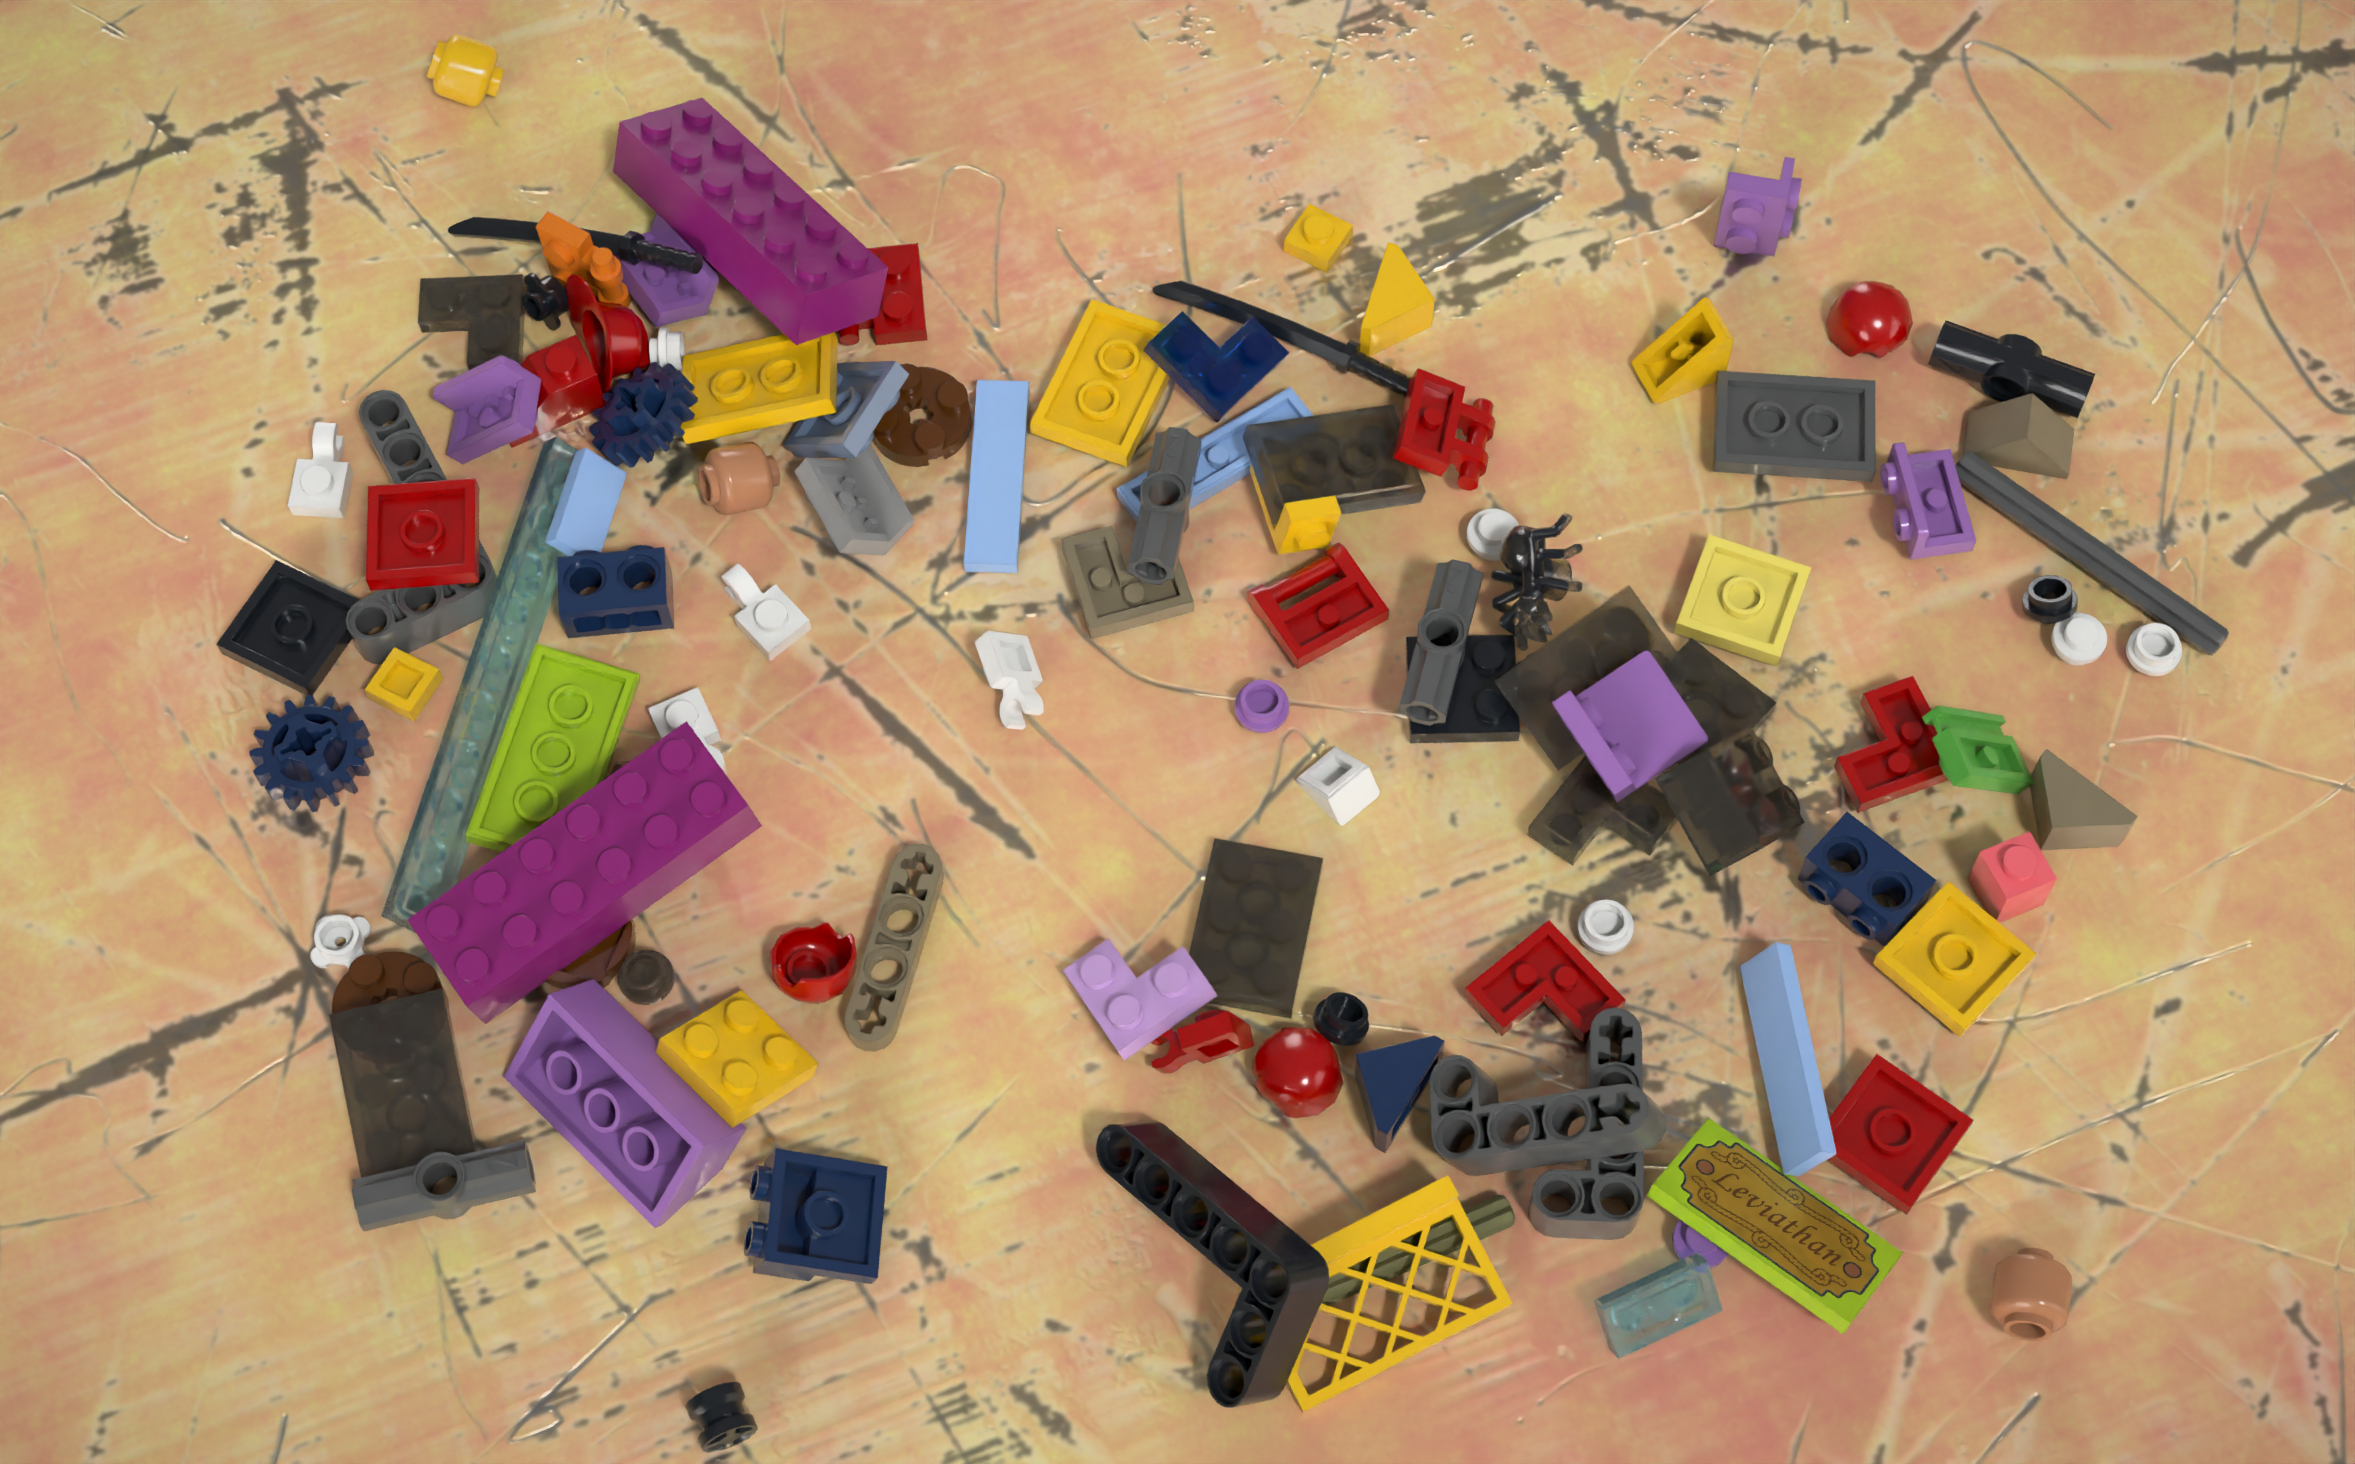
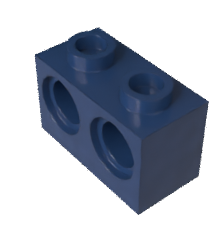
M637 545L628 548L626 551L600 553L594 550H584L575 553L573 556L557 557L559 616L568 638L674 629L672 570L665 547L653 548L647 545ZM641 582H653L645 589H633L634 586ZM588 587H599L591 594H580L581 591Z
M1846 812L1808 853L1798 876V880L1803 883L1806 892L1815 901L1823 905L1830 904L1847 917L1848 923L1856 933L1868 940L1875 939L1884 947L1927 903L1936 883V879L1849 812ZM1829 861H1844L1850 865L1853 871L1849 873L1836 871L1830 866ZM1873 895H1888L1894 899L1897 906L1892 908L1884 907L1875 901Z

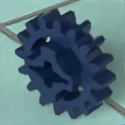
M653 362L646 373L640 367L635 368L632 379L629 381L623 378L618 379L617 385L612 389L614 393H604L602 396L607 402L606 405L593 411L592 415L598 422L589 427V432L595 437L591 442L615 466L625 462L629 468H632L640 457L647 463L651 462L654 457V451L659 449L660 451L667 452L670 450V444L674 440L673 436L682 437L685 434L680 426L683 422L692 420L695 416L689 409V407L698 402V398L692 392L695 387L680 370L677 371L670 363L662 368L657 362Z
M313 695L306 696L304 707L296 708L295 704L290 700L285 701L286 714L279 717L269 712L266 717L272 726L270 730H255L254 737L261 746L250 750V757L257 767L253 770L254 775L260 785L265 786L267 793L274 802L283 797L290 810L295 811L302 800L306 801L312 812H318L321 799L328 798L334 807L340 805L338 792L345 789L350 793L356 794L359 790L353 781L355 775L369 776L371 772L364 759L374 756V750L367 739L371 735L364 721L359 720L356 712L350 705L340 710L335 697L329 696L322 706H318Z

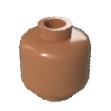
M744 442L710 450L705 458V463L699 465L698 483L701 495L708 506L714 505L723 515H732L768 506L773 496V487L780 484V471L774 456H766L763 449L755 442Z
M2039 1248L2021 1249L2017 1255L2006 1257L1996 1266L1990 1308L1991 1313L1996 1321L2004 1326L2005 1332L2012 1337L2026 1341L2046 1340L2051 1337L2052 1333L2057 1332L2067 1323L2070 1310L2072 1276L2063 1264L2054 1260L2053 1255L2048 1251Z

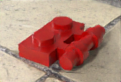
M918 243L868 248L888 267L879 314L876 318L838 330L839 342L843 345H854L860 340L859 330L874 328L876 345L928 340Z
M1417 368L1409 381L1393 459L1442 477L1449 465L1453 464L1459 473L1458 486L1467 491L1475 490L1478 487L1479 478L1485 474L1489 457L1485 447L1486 442L1493 437L1496 424L1495 418L1492 416L1493 403L1488 399L1479 398L1473 402V406L1463 403L1465 386ZM1457 428L1462 430L1466 441L1455 438Z

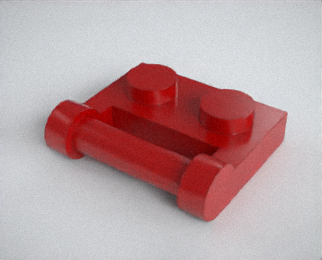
M1339 542L1325 549L1324 556L1268 587L1260 584L1246 593L1254 613L1265 622L1296 669L1385 622L1389 617L1388 607L1347 549ZM1333 575L1341 578V580L1284 611L1279 606L1281 603Z

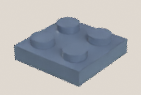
M896 361L837 363L836 413L798 421L783 445L797 458H856L871 444L874 437L873 431L883 415L897 403L900 397L899 390L908 378L909 373Z

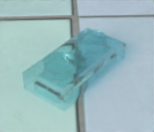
M1698 1252L1594 1300L1608 1347L1618 1359L1723 1311L1708 1261Z

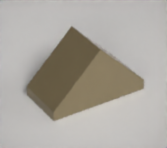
M2031 393L1970 411L1967 418L1962 456L1968 452H1973L1994 467L2067 479L2070 470L2075 429Z
M2048 749L2039 757L2031 774L2034 784L2030 786L2040 849L2119 847L2126 839L2138 816Z

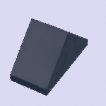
M1434 1035L1356 1054L1354 1074L1376 1149L1386 1153L1429 1083L1430 1075L1435 1065L1442 1060L1445 1041Z

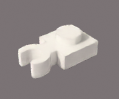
M698 687L648 708L660 739L687 721L727 775V768L722 753L714 746H711V744L721 741L720 734Z

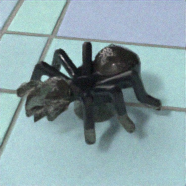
M1562 514L1551 527L1515 526L1507 533L1498 550L1503 565L1508 570H1511V573L1494 570L1491 573V578L1513 585L1514 589L1492 599V607L1503 613L1499 619V624L1502 628L1516 636L1517 645L1521 651L1528 649V638L1546 643L1548 641L1546 634L1552 635L1548 621H1552L1553 615L1547 601L1544 599L1560 601L1568 591H1582V582L1571 581L1572 568L1569 561L1566 560L1581 553L1583 550L1582 545L1574 544L1566 549H1545V538L1560 535L1572 521L1570 514ZM1518 599L1512 606L1506 604Z

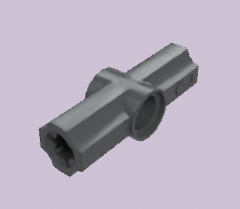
M1169 427L1164 432L1156 433L1148 474L1140 486L1141 506L1128 560V573L1138 577L1142 583L1161 585L1164 581L1174 579L1183 533L1186 532L1190 524L1189 505L1202 442L1201 438L1195 437L1184 428Z
M1452 559L1449 562L1437 564L1424 616H1422L1418 624L1417 642L1399 705V713L1409 717L1412 722L1431 726L1434 723H1445L1458 671L1464 661L1466 641L1483 580V573L1473 568L1470 563ZM1435 638H1445L1453 644L1442 647L1434 645L1430 641Z
M524 1140L458 1156L447 1152H435L425 1156L418 1165L353 1179L352 1193L359 1224L365 1232L430 1216L442 1219H455L464 1215L473 1206L536 1192V1180L529 1148ZM446 1177L457 1178V1182L450 1192L443 1195L432 1194V1190L439 1180Z

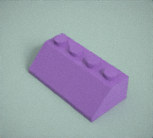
M594 979L550 993L503 1077L654 1228L662 1226L723 1169L747 1128L742 1123L732 1128L655 1053L659 1042Z

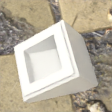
M1334 747L1295 779L1298 786L1332 820L1341 826L1360 813L1380 794L1369 766L1338 747Z

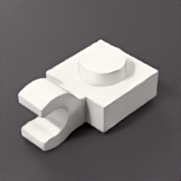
M316 422L312 437L313 459H297L288 501V507L293 515L345 518L353 470L349 462H340L345 438L344 436L337 435V423Z
M740 564L735 565L722 575V579L728 585L724 588L725 592L743 609L734 616L736 626L769 661L773 660L811 630L810 620L776 584L765 593H762L753 578Z
M987 631L975 641V645L990 688L1003 690V698L1000 704L1001 721L1006 728L1023 730L1026 724L1022 711L1024 714L1039 716L1044 713L1043 701L1035 690L1043 682L1030 642L1028 637L1024 635Z

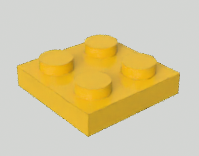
M1948 881L1876 955L1873 964L1961 1038L2033 962L2037 953Z
M743 990L738 991L661 1037L655 1052L732 1128L813 1078L819 1064Z

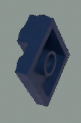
M776 1148L764 1161L763 1166H755L750 1182V1199L760 1201L758 1222H749L744 1240V1255L754 1257L753 1273L802 1281H810L814 1276H822L872 1284L878 1278L888 1166Z

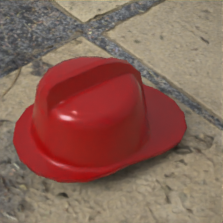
M571 274L567 278L566 285L570 316L583 348L597 374L602 393H607L612 379L631 374L637 367L645 369L650 366L647 331L642 320L631 309L617 303L597 302L588 283L581 275Z

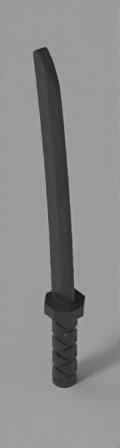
M472 217L448 228V232L454 237L541 244L536 229L538 222ZM581 228L590 233L594 246L608 248L613 256L620 257V260L626 264L635 266L640 261L645 260L648 263H658L660 266L668 268L670 266L673 269L685 270V272L698 274L703 266L701 254L688 253L685 250H675L673 247H663L660 244L649 243L638 232L629 231L625 235H617Z
M1182 280L1160 284L1153 288V292L1156 295L1211 312L1289 342L1336 363V370L1344 374L1352 370L1406 398L1411 378L1372 357L1366 356V354L1360 352L1361 344L1353 340L1348 341L1347 344L1282 316Z

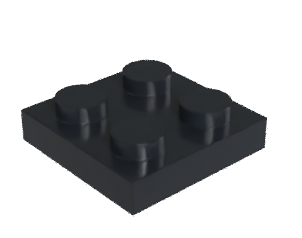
M276 560L216 645L223 655L306 696L313 695L352 640L347 629L346 617L352 605L358 602L359 599Z
M1469 635L1467 637L1464 661L1458 671L1445 723H1434L1429 726L1412 722L1409 718L1410 743L1519 741L1520 722L1514 635ZM1406 637L1407 675L1417 637ZM1435 638L1430 641L1432 644L1442 647L1453 644L1445 638Z

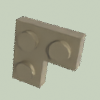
M1112 525L1061 539L1062 551L1091 639L1194 612V601L1179 557L1174 579L1164 581L1161 585L1142 583L1138 577L1128 573Z

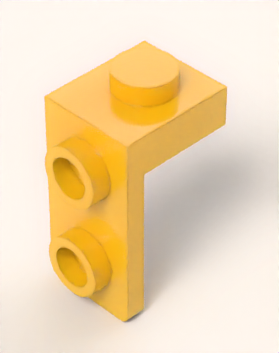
M1298 454L1253 460L1249 470L1278 555L1328 547L1341 516L1336 496L1314 497L1301 456Z

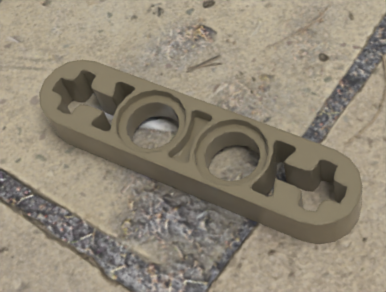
M925 844L906 846L897 853L893 860L845 1011L844 1022L849 1039L857 1048L864 1051L875 1052L886 1048L892 1043L897 1034L944 879L942 862L939 854ZM918 862L926 863L929 874H922L919 877L916 886L917 897L909 894L911 881L909 871L906 869L915 870ZM899 910H909L918 916L916 927L905 934H897L887 927L889 917ZM883 960H894L903 967L900 978L894 983L880 984L871 977L874 966ZM873 996L881 1000L878 1013L881 1024L884 1026H874L871 1034L863 1033L862 1025L858 1020L869 1019L874 1006Z

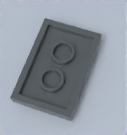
M1718 371L1715 380L1713 472L1872 482L1875 475V380Z

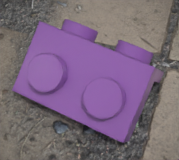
M1784 157L1779 180L1729 172L1714 247L1726 248L1739 254L1756 253L1775 256L1779 237L1789 238L1794 209L1796 210L1802 179L1792 177L1795 158Z
M657 213L650 232L641 234L645 237V241L649 243H656L663 247L669 246L675 248V250L681 249L688 251V253L699 254ZM615 256L620 261L623 270L621 282L627 286L630 294L655 327L707 314L719 278L712 265L704 257L701 271L698 274L685 272V270L673 269L670 266L669 268L660 266L658 263H648L645 260L640 261L634 266L624 263L620 260V257Z
M498 356L434 387L433 399L454 411L447 456L461 464H465L532 433L538 417L536 410L541 378L521 367L518 362L505 356Z
M1904 442L1893 443L1887 463L1881 465V483L1884 493L1886 495L1892 494L1896 507L1893 512L1895 535L1898 541L1905 540L1910 560L1973 551L1976 538L1951 449L1908 455Z

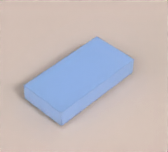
M587 448L576 451L545 543L568 556H573L575 553L584 550H594L601 553L627 472Z

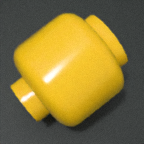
M454 34L447 42L439 40L427 77L434 80L433 88L437 94L462 104L476 107L483 102L486 94L496 97L505 69L496 66L498 54L494 47L461 34Z

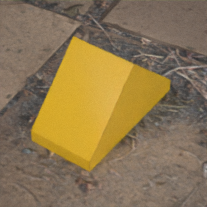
M1387 243L1361 325L1360 352L1369 357L1432 327L1435 298L1398 244Z
M1704 297L1630 363L1653 403L1661 404L1714 383L1718 371H1727L1734 339L1710 298Z

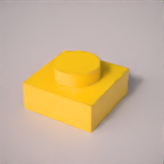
M1309 203L1285 237L1283 251L1328 273L1352 238L1353 224Z
M394 647L365 688V692L369 700L415 721L444 678L438 668Z

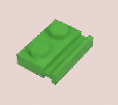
M1938 705L1922 717L1924 723L1934 725L1938 733L1932 740L1940 755L1939 765L1953 786L2019 794L2034 784L2013 736L2004 735L2000 726L2006 723L2003 715Z

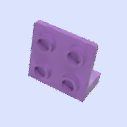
M1643 651L1577 696H1574L1570 690L1552 702L1555 711L1616 802H1619L1708 742V736L1649 651Z

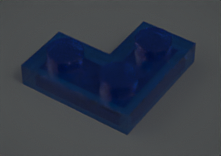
M1183 311L1153 337L1143 350L1216 423L1226 416L1283 362L1290 353L1253 316L1219 347Z

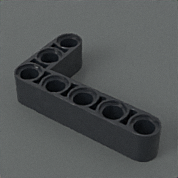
M1157 1120L1111 1124L1103 1128L1097 1139L1096 1153L1100 1166L1104 1171L1242 1288L1209 1364L1207 1385L1211 1396L1218 1404L1227 1408L1269 1401L1278 1397L1287 1383L1327 1291L1329 1269L1325 1259L1315 1248L1163 1123Z

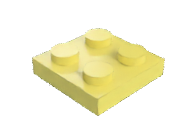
M1709 534L1677 619L1674 633L1777 667L1812 567Z

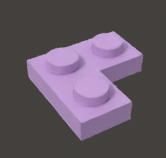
M1108 938L1063 970L1124 1061L1218 996L1184 946L1136 978Z

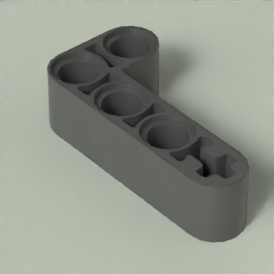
M1605 1009L1596 1015L1591 1024L1585 1049V1089L1615 1084H1632L1643 1091L1642 1031L1640 1023L1632 1013L1625 1009ZM1606 1036L1616 1037L1617 1045L1621 1046L1616 1062H1609L1610 1040ZM1643 1151L1628 1153V1156L1623 1159H1612L1608 1156L1587 1159L1586 1170L1557 1169L1542 1174L1534 1183L1528 1209L1529 1219L1535 1230L1544 1236L1553 1238L1615 1240L1629 1235L1637 1224L1644 1200ZM1547 1195H1560L1567 1199L1571 1209L1563 1213L1551 1212L1543 1205L1542 1198ZM1612 1196L1620 1198L1629 1207V1212L1623 1215L1610 1214L1603 1209L1600 1201Z
M1451 1055L1443 1058L1435 1065L1430 1075L1431 1131L1434 1148L1441 1157L1459 1171L1470 1176H1481L1645 1151L1656 1146L1666 1132L1667 1120L1663 1110L1644 1091L1632 1084H1615L1499 1103L1496 1083L1473 1061L1462 1055ZM1472 1079L1469 1090L1463 1096L1456 1098L1459 1086L1464 1081ZM1586 1116L1582 1129L1577 1134L1568 1136V1129L1571 1123L1579 1117ZM1530 1125L1526 1138L1522 1142L1513 1145V1138L1516 1132L1521 1127ZM1475 1133L1471 1147L1459 1153V1145L1467 1135Z

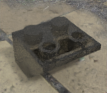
M1752 727L1731 736L1655 778L1709 876L1759 851L1805 823L1800 814L1801 808L1797 796L1790 787L1783 784L1773 766V755L1769 746L1762 738L1756 736Z

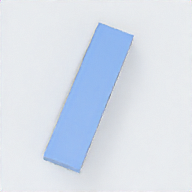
M977 380L964 551L965 572L1018 573L1030 396L1029 381Z
M1291 387L1201 439V453L1189 510L1251 474L1249 468L1253 460L1281 456L1320 433V423ZM1148 470L1116 488L1118 500L1136 523L1141 506L1140 486L1147 477Z
M1775 942L1742 964L1740 971L1783 1174L1801 1176L1837 1153L1791 945Z

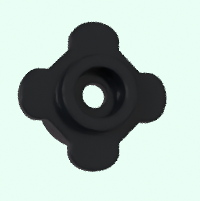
M529 273L524 277L527 286L526 294L522 298L524 308L534 320H543L550 330H557L561 327L558 317L569 310L566 290L553 276L546 275L539 279L536 274Z

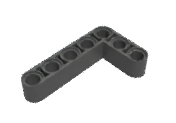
M380 390L367 396L360 406V418L372 447L391 483L402 484L447 480L405 400L400 394L391 390ZM395 421L390 425L382 426L386 422ZM417 460L411 465L402 466L407 461ZM479 540V580L483 581L478 586L465 588L469 584L466 583L380 590L352 605L347 612L346 625L360 655L372 664H383L394 647L408 654L488 616L500 605L503 592L493 565ZM434 603L428 610L416 611L424 604ZM384 627L378 634L367 635L374 628Z

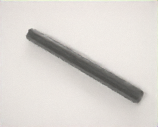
M1973 452L1966 453L1958 460L1955 467L1961 484L2160 623L2171 627L2179 636L2203 653L2212 656L2224 644L2229 634L2225 627Z

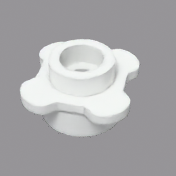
M341 914L322 917L315 926L314 942L316 947L311 951V960L319 968H326L331 964L345 965L349 969L351 963L357 957L365 954L363 951L364 941L371 933L369 922L363 917L352 919ZM341 938L346 940L343 946H336L337 940Z

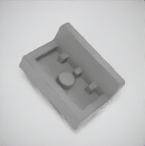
M871 444L856 458L832 460L806 457L794 471L805 490L806 498L814 506L826 527L830 541L837 547L840 553L886 555L913 525L914 519Z

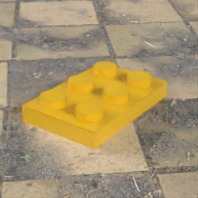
M1091 299L1030 421L1031 434L1128 467L1187 344V332Z
M833 332L795 345L785 334L684 355L682 374L693 384L695 388L692 392L698 398V402L689 407L695 414L694 418L683 422L680 426L685 432L682 436L685 443L691 444L836 413L838 343L836 333Z

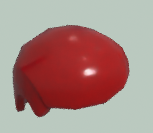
M1861 281L1851 285L1831 306L1826 325L1830 339L1844 354L1854 357L1863 352L1874 353L1877 358H1882L1888 352L1894 351L1905 343L1913 325L1910 304L1900 290L1883 282Z
M822 922L812 928L796 927L781 934L770 951L769 956L772 978L777 987L794 1000L814 1004L824 1003L841 995L855 974L857 961L855 938L852 933L842 937L834 931L828 922Z
M1281 1028L1261 1043L1252 1060L1255 1084L1264 1099L1275 1104L1285 1116L1296 1119L1319 1115L1335 1103L1344 1084L1336 1050L1329 1040L1311 1028Z

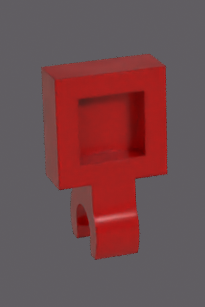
M1206 1011L1196 1016L1194 1023L1177 1028V1032L1169 1029L1150 1042L1155 1046L1163 1045L1166 1042H1169L1170 1045L1169 1051L1164 1057L1157 1058L1151 1061L1152 1068L1161 1073L1169 1074L1176 1072L1183 1065L1195 1060L1205 1064L1255 1046L1251 1027L1229 1011Z

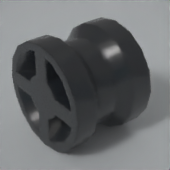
M728 1382L713 1386L695 1395L687 1402L685 1407L690 1419L698 1422L701 1429L698 1440L703 1452L712 1453L731 1448L749 1439L758 1430L753 1415L746 1413L742 1403L745 1399V1394L740 1383Z

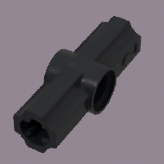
M1945 320L1928 363L1934 367L1981 383L1983 392L1998 402L2033 393L2049 408L2075 418L2079 417L2095 376L2092 372L2042 355L2039 345L2025 336L2006 334L1997 339Z

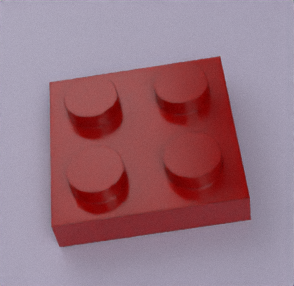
M476 478L368 486L366 582L371 591L479 583L480 488Z
M1876 1054L1829 1117L1837 1154L1827 1160L1907 1215L1969 1130L1974 1120Z

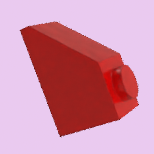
M577 335L528 355L521 363V367L541 378L536 410L538 417L532 433L509 444L511 448L591 414L594 410L606 405L605 400L602 398L603 393L597 374Z

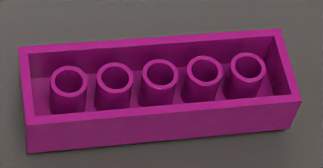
M704 98L689 100L685 103L620 121L613 172L795 345L878 317L888 267Z
M686 721L407 919V921L466 1007L487 1024L547 981L548 976L558 970L561 971L762 825Z

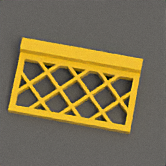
M1449 1175L1311 1244L1325 1259L1329 1269V1279L1340 1274L1363 1282L1353 1313L1322 1303L1318 1309L1320 1312L1350 1321L1341 1353L1307 1343L1310 1334L1309 1330L1287 1380L1303 1413L1513 1304L1458 1200L1459 1194ZM1449 1217H1452L1463 1238L1457 1260L1424 1249L1430 1227ZM1421 1232L1417 1247L1402 1242ZM1389 1248H1394L1414 1255L1405 1287L1372 1276L1379 1253ZM1467 1248L1477 1266L1463 1262ZM1370 1258L1366 1273L1350 1269ZM1421 1258L1454 1268L1445 1299L1411 1289ZM1460 1271L1484 1278L1495 1300L1475 1310L1451 1302ZM1369 1284L1402 1295L1393 1326L1359 1316ZM1238 1285V1290L1241 1292L1242 1288ZM1409 1297L1442 1308L1435 1331L1425 1336H1419L1399 1329ZM1448 1310L1464 1315L1444 1325ZM1356 1324L1390 1334L1381 1359L1370 1364L1347 1356ZM1396 1337L1412 1342L1392 1352ZM1304 1350L1338 1361L1331 1384L1311 1395H1308L1297 1373ZM1344 1364L1359 1368V1370L1339 1380Z

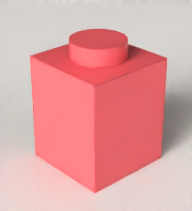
M2030 831L1980 851L1968 876V880L1986 912L1999 923L2043 906L2057 880Z

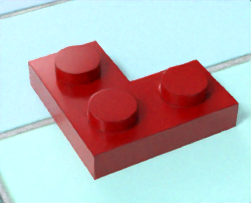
M1914 676L1863 693L1860 703L1880 742L1839 756L1834 765L1857 813L1948 781L1949 779L1940 768V755L1932 740L1938 733L1934 725L1925 724L1922 718L1931 709Z
M1550 920L1466 986L1464 997L1501 1036L1544 1002L1581 1042L1588 1038L1592 1021L1598 1013L1609 1008L1623 1009L1626 1001Z

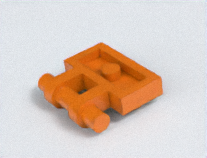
M547 211L536 225V229L543 248L542 253L547 260L551 276L556 278L566 290L567 278L573 273L581 275L588 283L597 302L617 303L628 308L631 298L627 286L621 282L623 279L622 266L620 261L613 256L611 250L605 247L598 248L594 246L590 233Z

